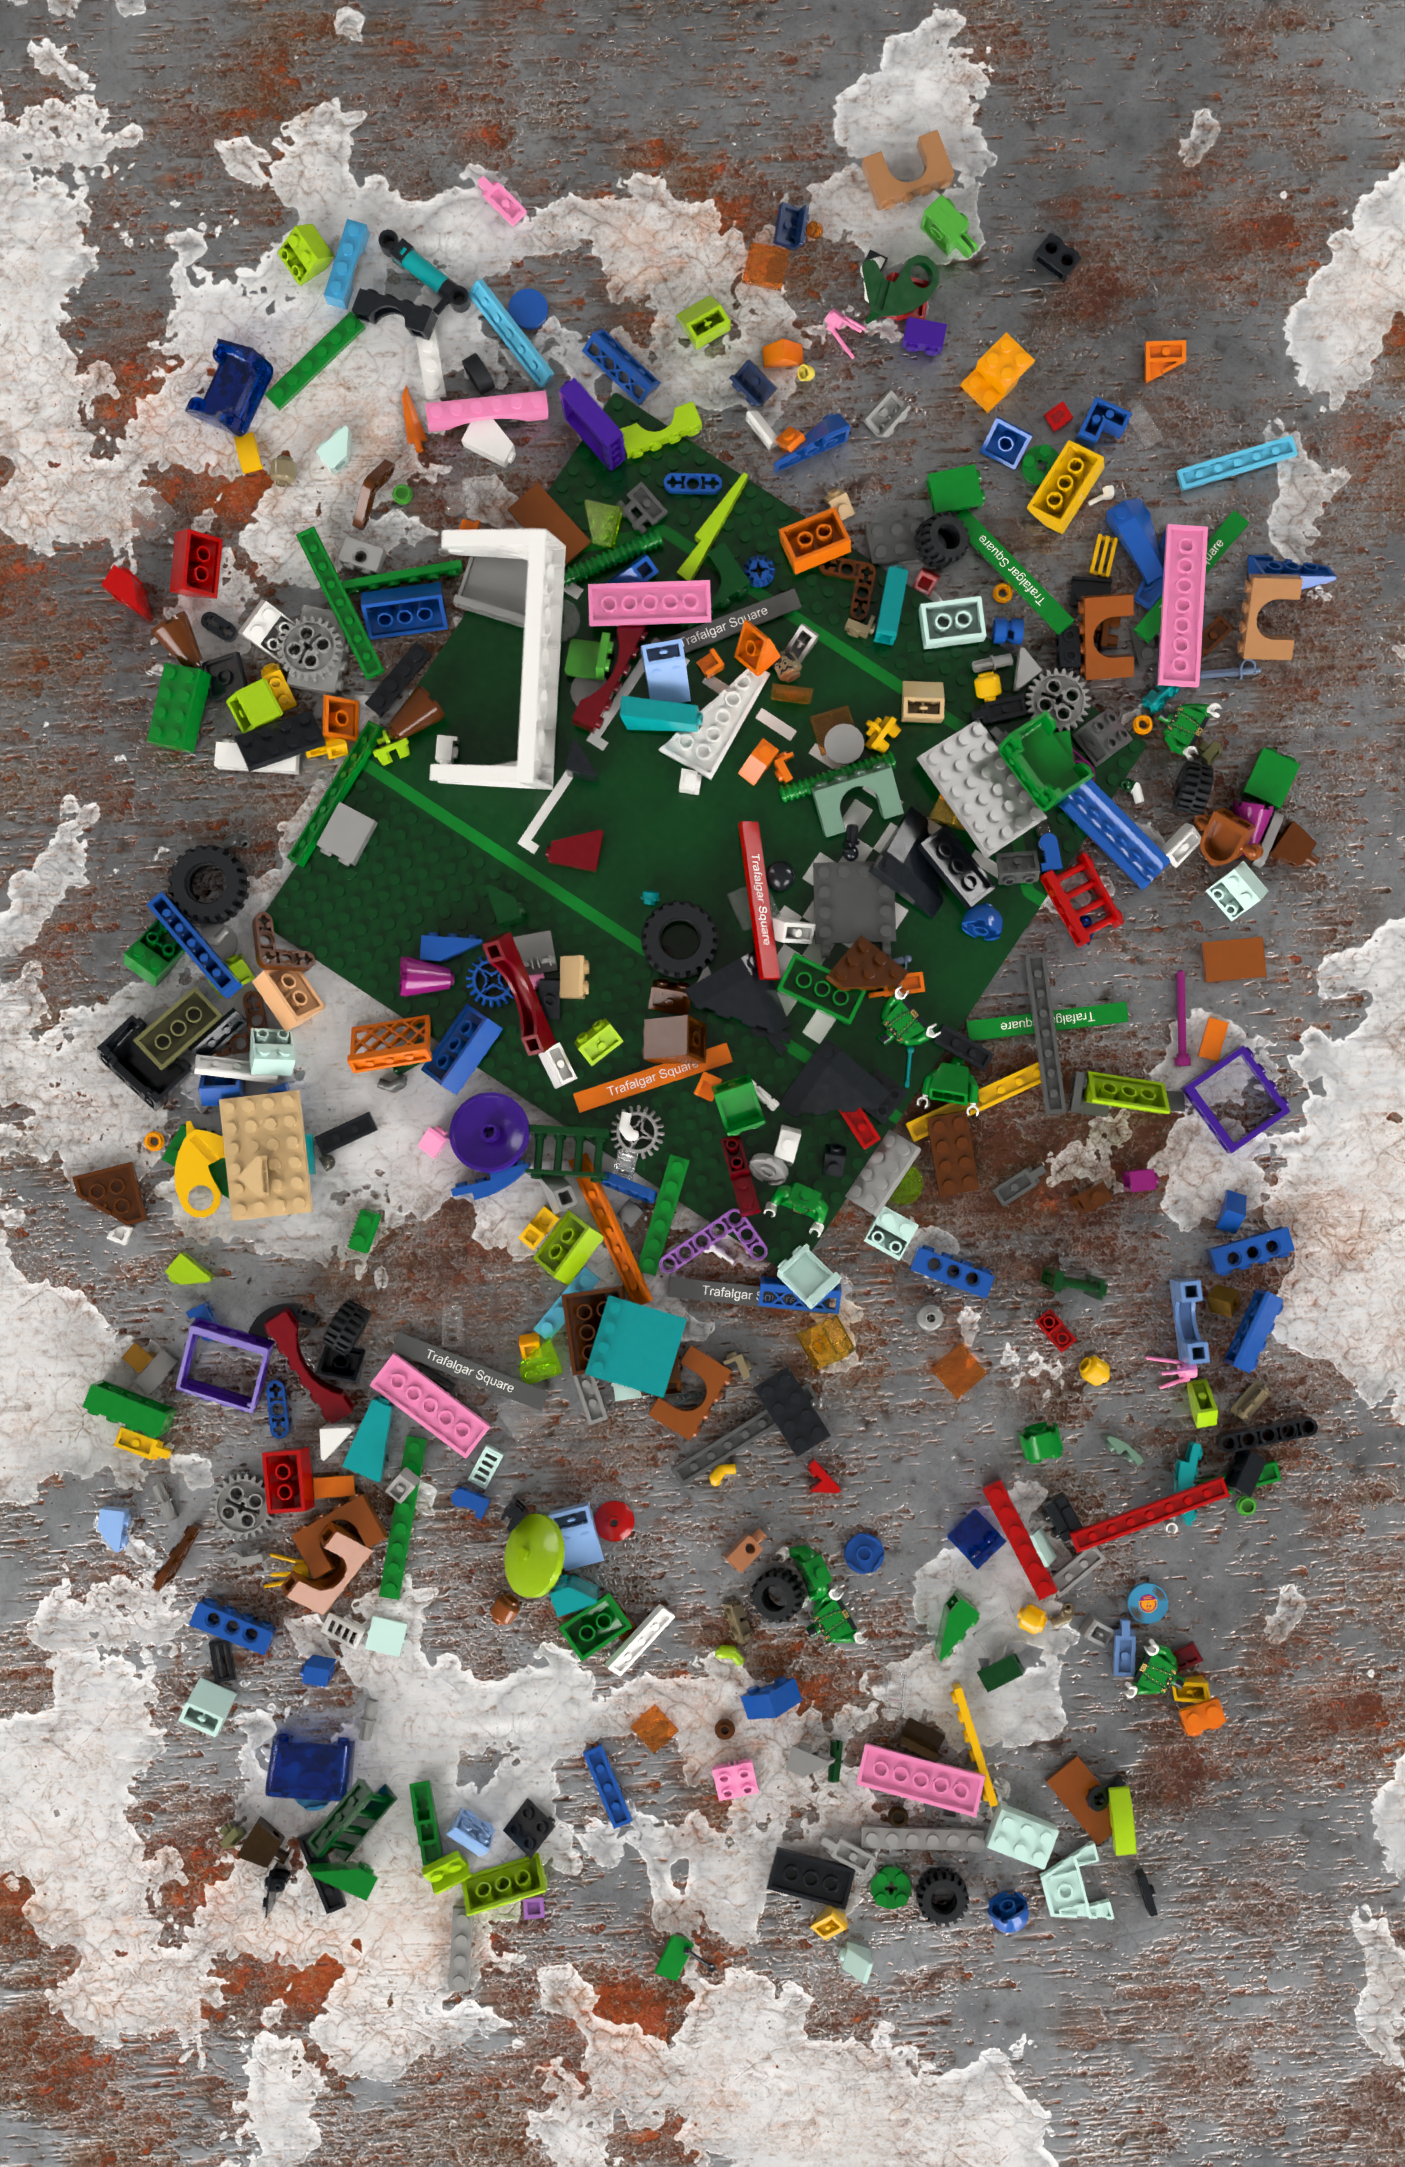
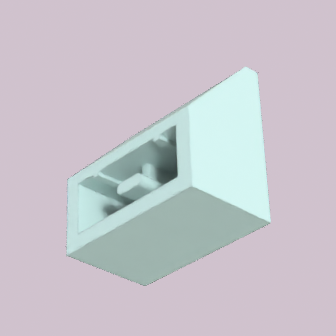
M1244 861L1228 871L1206 890L1231 921L1259 902L1269 892Z
M251 1028L249 1053L251 1075L292 1076L296 1061L292 1029L285 1031L284 1029Z
M884 1206L879 1215L874 1217L864 1241L900 1261L919 1225Z
M200 1677L178 1721L216 1737L220 1733L238 1693Z

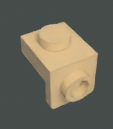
M835 488L830 490L827 496L823 497L824 501L828 503L829 508H836L841 521L855 514L849 497L844 490Z

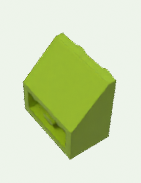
M313 223L295 226L277 252L299 286L326 270L335 257Z
M711 295L676 314L677 320L695 350L730 331V319L721 304Z
M265 678L236 691L226 700L242 734L274 723L283 715Z

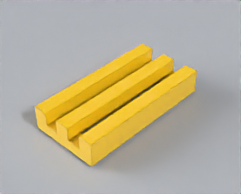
M1102 534L1097 535L1088 574L1109 578L1118 538H1110L1107 535L1105 537ZM1101 541H1104L1098 571H1094ZM1112 543L1105 573H1102L1108 544Z

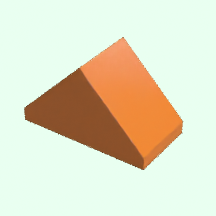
M781 339L762 347L764 368L801 366L804 364L802 344Z

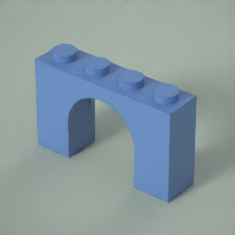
M1191 1277L1169 1279L1178 1358L1189 1365L1209 1363L1208 1342L1200 1337L1195 1314L1196 1301H1203L1201 1281Z

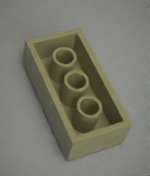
M194 986L133 1041L163 1072L188 1050L197 1039L218 1022L223 1015Z

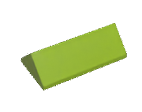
M1087 1071V1084L1083 1094L1084 1102L1157 1114L1170 1113L1164 1083Z
M534 1854L531 1859L526 1856L472 1873L471 1878L462 1882L467 1917L546 1892L548 1880L540 1854Z

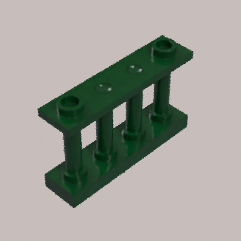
M529 1124V1132L534 1135L536 1146L534 1168H525V1173L531 1175L532 1179H543V1176L590 1179V1182L602 1183L603 1180H609V1176L606 1173H601L604 1143H606V1140H611L612 1137L610 1129ZM547 1136H552L556 1140L553 1170L542 1169L544 1139ZM566 1137L574 1138V1141H576L573 1171H561L564 1140H566ZM586 1138L594 1139V1142H596L593 1172H581L583 1146Z
M1043 1266L1040 1286L1059 1293L1065 1287L1084 1290L1083 1294L1098 1300H1102L1103 1296L1107 1294L1108 1284H1105V1279L1090 1274L1086 1275V1280L1066 1277L1063 1271Z
M359 1778L306 1843L317 1857L322 1858L329 1848H333L340 1858L346 1862L398 1798L387 1784H384L375 1793L364 1779Z

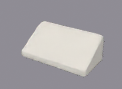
M756 410L746 412L747 423L766 448L772 450L778 445L775 440L777 435L761 414Z
M1185 823L1160 850L1170 859V863L1177 868L1200 844L1202 836L1193 825Z
M560 1042L550 1047L547 1051L538 1054L555 1089L577 1079Z

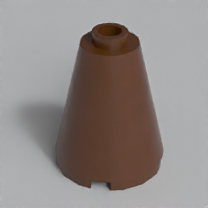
M185 611L172 616L166 622L163 621L151 630L152 635L182 666L197 668L202 665L200 661L203 658Z
M422 686L415 688L389 722L388 732L395 740L397 738L403 740L444 718L445 714L436 700L433 701L429 697L430 693Z

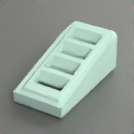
M487 1444L468 1480L486 1489L505 1453ZM488 1453L497 1458V1460L494 1461L485 1455ZM485 1460L494 1465L493 1468L483 1464L482 1461ZM481 1467L489 1471V1475L481 1472L478 1468ZM475 1474L486 1478V1481L483 1482L475 1478Z

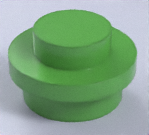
M400 484L393 489L392 496L397 504L406 505L412 500L413 493L409 486Z
M1243 1495L1236 1501L1237 1511L1244 1516L1252 1515L1257 1508L1253 1497L1249 1498Z

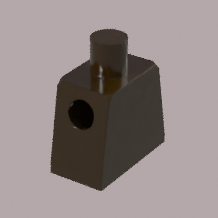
M260 1816L238 1852L237 1857L268 1868L272 1859L284 1865L290 1853L280 1848L285 1839L284 1835Z

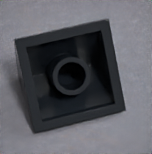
M572 741L565 769L568 777L596 783L599 781L596 771L577 741Z
M325 1345L315 1376L356 1384L361 1378L366 1350L353 1347L344 1356Z

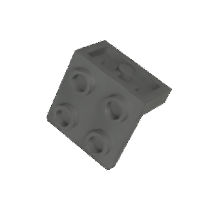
M1110 708L1086 723L1072 735L1096 767L1133 740Z
M1072 1072L1067 1112L1107 1117L1109 1106L1084 1102L1083 1094L1087 1084L1085 1072Z

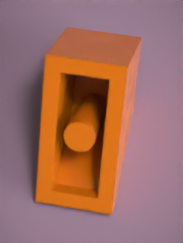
M763 738L750 754L738 774L754 786L775 760L779 750Z

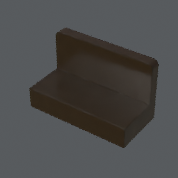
M911 1717L908 1718L898 1737L901 1745L935 1763L940 1757L938 1750L945 1739V1736Z

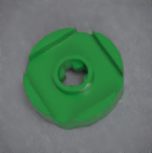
M1048 444L1038 445L1029 449L1023 458L1021 466L1024 479L1029 484L1040 486L1058 458V452ZM1038 462H1044L1046 470L1043 471L1042 468L1038 470Z
M888 1865L880 1868L873 1875L870 1882L872 1897L877 1905L886 1909H896L900 1906H905L911 1895L909 1877L897 1866ZM889 1883H893L896 1889L893 1892H889L888 1889H885V1886L887 1887Z

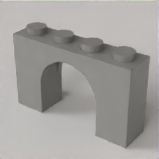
M303 605L300 622H303V616L308 621H310L311 616H314L316 622L321 617L324 623L330 622V628L333 626L336 628V633H339L341 636L338 641L343 643V646L339 647L342 649L343 654L337 655L342 661H335L337 669L331 667L332 675H329L327 672L324 673V680L319 675L317 676V682L312 677H310L309 682H306L304 676L299 681L296 675L292 677L289 674L287 684L290 688L338 697V692H341L343 688L342 673L346 672L347 669L346 653L350 652L351 647L332 610Z

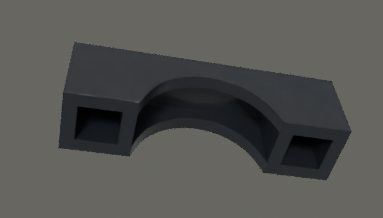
M370 288L367 290L359 289L351 310L359 320L372 324H377L380 319L387 315H400L404 317L405 327L412 336L430 340L438 319L433 309L427 305L422 304L418 306L407 299L402 301L390 294L381 295Z

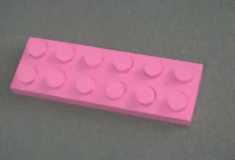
M710 580L588 584L590 626L711 622Z
M395 1352L369 1385L465 1459L491 1427L489 1423Z
M865 1743L856 1785L976 1817L985 1775Z

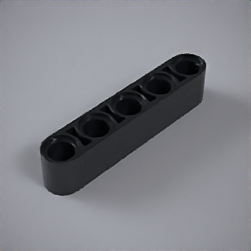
M1297 1416L1221 1432L1215 1440L1219 1449L1232 1453L1309 1437L1317 1432L1318 1425L1312 1418ZM1309 1421L1310 1426L1308 1430L1303 1431V1423ZM1286 1425H1289V1427H1290L1289 1433L1286 1434V1435H1283V1432H1282L1283 1428H1284ZM1269 1429L1270 1436L1267 1439H1263V1432ZM1249 1433L1251 1436L1250 1441L1244 1443L1243 1436ZM1230 1437V1445L1228 1447H1224V1439Z

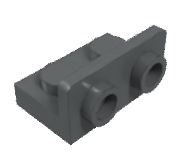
M1037 850L996 854L999 885L1030 884L1039 880L1040 867Z

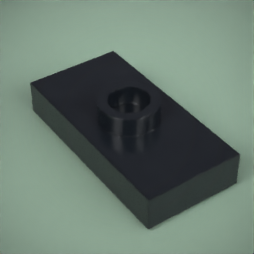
M540 978L539 1002L546 1019H560V979Z
M1143 1869L1135 1870L1145 1908L1151 1917L1156 1916L1158 1913L1153 1897H1156L1152 1884L1149 1885Z

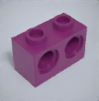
M1145 1168L1122 1171L1123 1187L1126 1192L1155 1190L1156 1185L1159 1183L1157 1172L1154 1173V1169Z

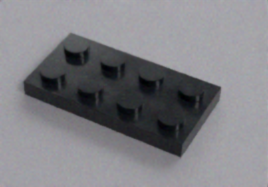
M311 710L234 736L249 772L326 745Z
M947 824L917 846L967 910L996 888L995 884Z
M788 1366L753 1387L796 1457L831 1436Z
M776 1847L766 1888L845 1910L856 1870L841 1863Z

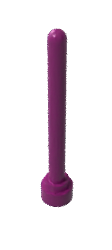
M1179 970L1177 971L1178 1054L1174 1058V1066L1183 1067L1191 1066V1058L1186 1053L1185 972Z

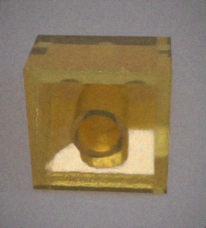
M837 1314L823 1319L796 1334L814 1370L840 1361L856 1350Z

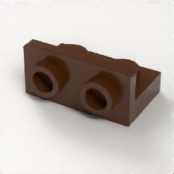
M662 978L654 979L648 1009L688 1015L690 999L684 990L690 985L685 982L673 983Z

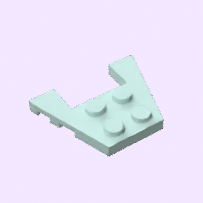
M1094 1841L1088 1842L1039 1874L1051 1917L1077 1918V1916L1089 1917V1919H1097V1917L1109 1920L1114 1919L1109 1898L1088 1903L1079 1867L1099 1861Z

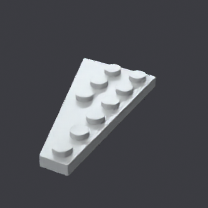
M747 668L729 687L724 689L718 697L700 711V713H703V723L699 725V732L679 731L658 750L712 780L767 682L770 673L764 671L760 676H756Z

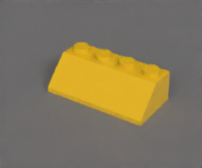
M1068 440L1028 504L1027 510L1046 527L1063 535L1105 468L1104 457Z

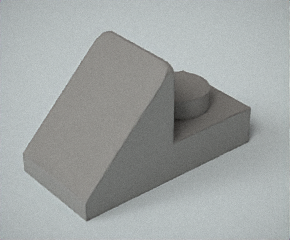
M405 1467L386 1489V1492L401 1504L420 1482V1478Z

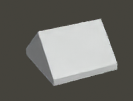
M356 1423L324 1425L320 1429L321 1459L325 1461L358 1425Z

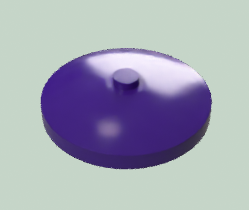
M496 1092L481 1093L466 1100L455 1112L449 1130L450 1144L456 1157L470 1169L482 1173H496L514 1165L524 1154L530 1138L529 1120L523 1108L512 1098Z

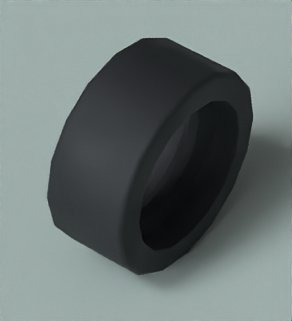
M476 353L462 360L469 379L480 395H484L495 388L491 375Z

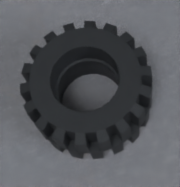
M940 512L922 522L919 528L916 529L915 533L917 535L914 536V541L917 544L914 545L915 550L918 549V556H922V561L925 564L929 563V566L932 568L934 566L939 569L945 568L960 560L967 553L966 549L970 545L967 541L970 540V535H967L968 529L963 526L964 522L962 520H958L957 515L952 516L950 512ZM938 533L944 537L946 548L940 544Z
M1189 760L1185 762L1180 770L1174 790V810L1198 816L1203 812L1213 785L1214 771L1212 766Z
M350 1299L345 1301L329 1324L323 1337V1344L344 1356L348 1354L364 1331L370 1319L371 1311Z
M779 1567L777 1570L776 1568L770 1569L757 1578L756 1583L752 1585L751 1589L753 1591L750 1593V1598H753L751 1605L756 1607L755 1613H760L762 1620L768 1618L767 1622L773 1623L775 1621L776 1624L782 1621L786 1622L802 1608V1603L805 1601V1597H803L805 1589H801L803 1583L802 1581L798 1582L797 1578L799 1576L797 1574L791 1575V1570L787 1569L784 1571V1568ZM770 1585H777L785 1591L787 1596L785 1606L777 1605L770 1599Z
M939 1867L938 1871L932 1868L931 1873L927 1871L924 1873V1879L920 1877L919 1885L916 1886V1899L923 1917L925 1919L928 1918V1921L932 1924L935 1921L936 1926L941 1927V1924L944 1923L945 1927L950 1926V1922L956 1924L958 1923L957 1919L960 1918L962 1920L964 1917L963 1912L968 1910L969 1894L965 1883L960 1878V1875L957 1872L953 1873V1870L950 1868L945 1871L944 1867ZM941 1888H947L954 1892L951 1901L944 1905H938L931 1901L933 1893Z

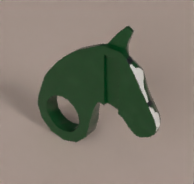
M916 255L905 261L896 280L892 282L883 277L875 260L864 261L860 266V274L863 282L864 299L870 309L865 323L869 324L880 316L903 315L923 305L939 284V271L936 264L927 256ZM913 266H921L927 272L928 284L926 288L917 287L911 280L910 274Z

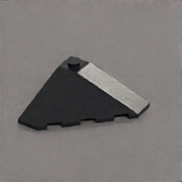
M911 806L868 872L932 919L943 904V897L939 890L938 882L940 881L938 873L917 848L920 843L929 837L928 819Z
M756 951L737 959L684 990L694 1008L702 1010L705 1007L714 1010V1015L729 1019L730 1016L740 1019V1024L755 1028L756 1025L766 1029V1033L774 1035L790 1026L773 980H759Z
M827 1038L811 1056L780 1101L779 1106L794 1118L801 1117V1114L813 1113L814 1116L825 1115L833 1110H841L842 1113L858 1111L857 1108L869 1107L870 1110L879 1109L891 1095V1092Z

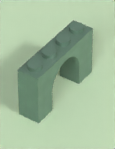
M884 762L875 764L869 770L865 768L856 770L850 776L839 775L834 778V781H820L815 784V787H811L823 834L826 837L846 832L840 812V803L844 794L857 786L868 787L874 791L880 814L884 819L904 813L892 767Z

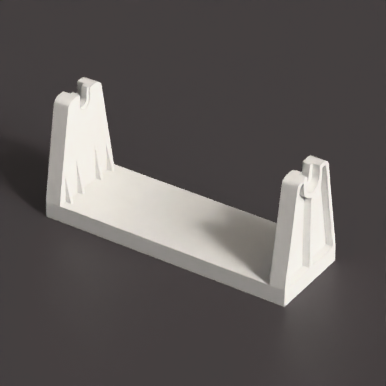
M546 529L443 530L441 547L448 549L451 554L528 560L518 761L493 766L430 764L429 780L438 781V783L553 790L566 545Z

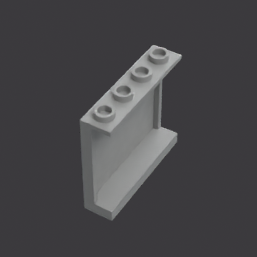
M470 556L458 595L455 594L453 600L455 607L525 628L528 560Z

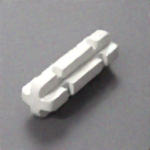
M753 1081L758 1100L763 1104H767V1107L774 1111L779 1106V1102L774 1098L772 1099L770 1094L760 1086H757V1083Z

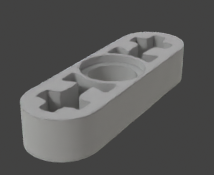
M1276 811L1272 813L1259 843L1263 847L1264 853L1259 859L1251 860V865L1260 869L1263 867L1284 819L1283 814Z

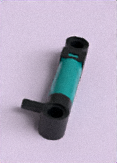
M387 229L380 233L378 241L383 254L391 257L395 264L403 270L409 271L442 298L433 309L436 315H440L448 304L458 313L466 312L469 309L471 302L465 287L457 285L417 253L414 247L402 238L399 241L395 231ZM388 241L394 242L391 246L385 245ZM457 297H464V300L461 302L455 301Z

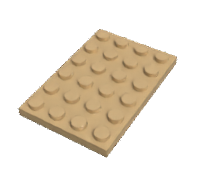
M300 1090L220 1099L219 1106L232 1221L313 1212ZM267 1155L269 1196L258 1197L238 1177L256 1156Z

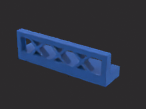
M604 329L593 332L582 350L586 356L639 405H642L649 393L656 390L661 384L658 379ZM593 343L599 347L600 355H595L590 350ZM610 357L613 360L614 369H610L606 365L605 358ZM620 371H625L628 374L629 382L621 380ZM634 385H639L645 390L641 397L635 393Z
M761 1276L758 1306L839 1314L842 1292L841 1284L833 1288L815 1307L810 1309L780 1278ZM764 1291L773 1292L776 1298L772 1301L763 1300ZM786 1294H793L796 1300L792 1303H786L782 1297ZM827 1298H835V1308L826 1307L823 1301Z

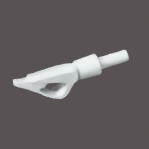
M703 1235L698 1236L701 1246H703L702 1242H708V1239ZM715 1244L703 1251L705 1253L714 1252L718 1257H723L732 1265L736 1261L727 1255L724 1249Z

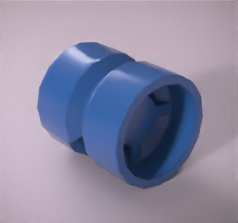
M1006 617L994 618L992 629L993 644H1005L1006 641L1013 645L1022 644L1024 635L1023 618H1011L1010 621Z

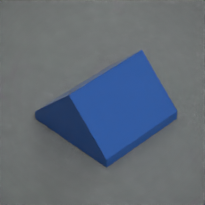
M997 416L980 452L1015 470L1033 434Z

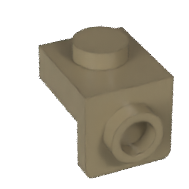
M871 615L868 625L848 618L844 630L848 631L847 634L852 637L858 638L860 636L867 639L868 634L873 635L877 625L874 622L875 616Z
M733 1351L725 1355L726 1358L723 1359L724 1365L736 1361L743 1380L751 1377L750 1371L753 1369L749 1359L744 1360L741 1352Z

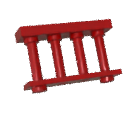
M1086 852L1076 858L1078 864L1059 874H1055L1053 870H1050L1039 877L1077 948L1091 941L1089 938L1090 934L1107 925L1112 924L1115 929L1124 924L1122 913L1114 905L1094 868L1092 858ZM1083 871L1088 881L1068 892L1064 891L1061 881ZM1092 888L1097 899L1077 910L1074 909L1070 899ZM1102 906L1107 917L1088 927H1083L1080 917Z

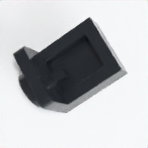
M826 1144L822 1175L843 1176L846 1159L845 1146Z

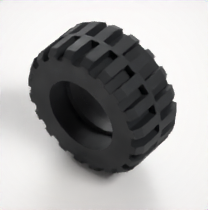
M199 845L194 850L191 848L186 850L184 856L179 855L176 859L178 861L176 866L173 864L170 870L173 873L172 876H168L167 882L171 885V887H168V892L173 897L171 900L182 914L201 923L216 924L217 922L223 923L228 921L227 918H233L237 915L236 911L238 909H243L245 906L243 902L249 897L247 888H250V881L247 880L249 875L247 870L244 869L243 863L235 855L214 845ZM207 866H215L221 869L226 876L227 882L223 895L213 903L198 901L192 892V882L199 870Z
M673 900V902H666L659 908H655L652 914L645 920L641 932V945L648 963L654 970L663 974V976L674 979H687L700 974L711 964L718 947V932L711 915L703 910L700 905L692 904L691 901L686 900L685 902ZM675 921H684L691 924L699 936V944L696 951L683 959L669 956L661 946V934L664 928Z

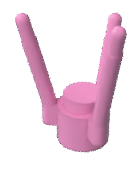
M833 308L825 318V322L829 324L826 329L834 335L850 358L854 359L851 350L835 329L840 330L846 324L861 333L862 330H866V327Z
M1146 1356L1147 1360L1180 1364L1177 1366V1370L1162 1371L1161 1375L1178 1374L1182 1378L1160 1385V1389L1182 1382H1190V1378L1197 1377L1196 1364L1189 1365L1178 1359Z

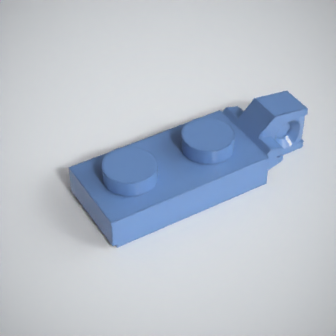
M1120 1618L1119 1629H1115L1113 1675L1135 1677L1136 1636L1134 1629H1130V1620L1128 1618Z

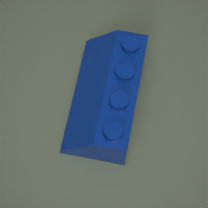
M441 582L361 593V608L370 640L448 629Z
M466 1004L432 1052V1061L425 1062L421 1070L441 1086L457 1095L482 1058L487 1054L491 1045L498 1038L503 1028L469 1004Z
M1256 1288L1223 1362L1247 1373L1255 1370L1258 1364L1257 1357L1266 1347V1337L1275 1327L1274 1320L1276 1315H1279L1283 1309V1299L1268 1291Z

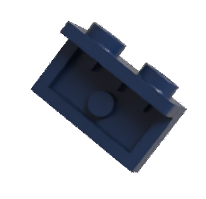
M785 202L779 204L773 244L794 251L805 243V230L810 218L808 214L809 206L804 205L798 208Z
M749 359L735 375L729 377L733 382L731 384L733 388L738 392L742 391L747 396L745 398L746 401L753 407H762L778 389Z

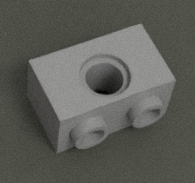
M346 536L338 560L343 564L342 567L347 570L354 571V569H357L363 575L371 576L380 574L387 554L383 548ZM360 555L367 556L363 562H358L357 558Z

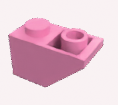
M440 1126L429 1127L418 1147L432 1158H437L450 1140L447 1137L449 1133Z

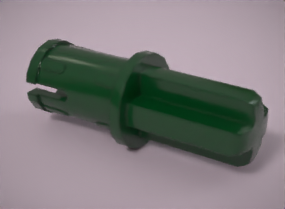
M830 1740V1756L835 1758V1763L828 1766L827 1780L832 1783L839 1782L840 1768L843 1760H841L843 1741L836 1740V1742L835 1740Z

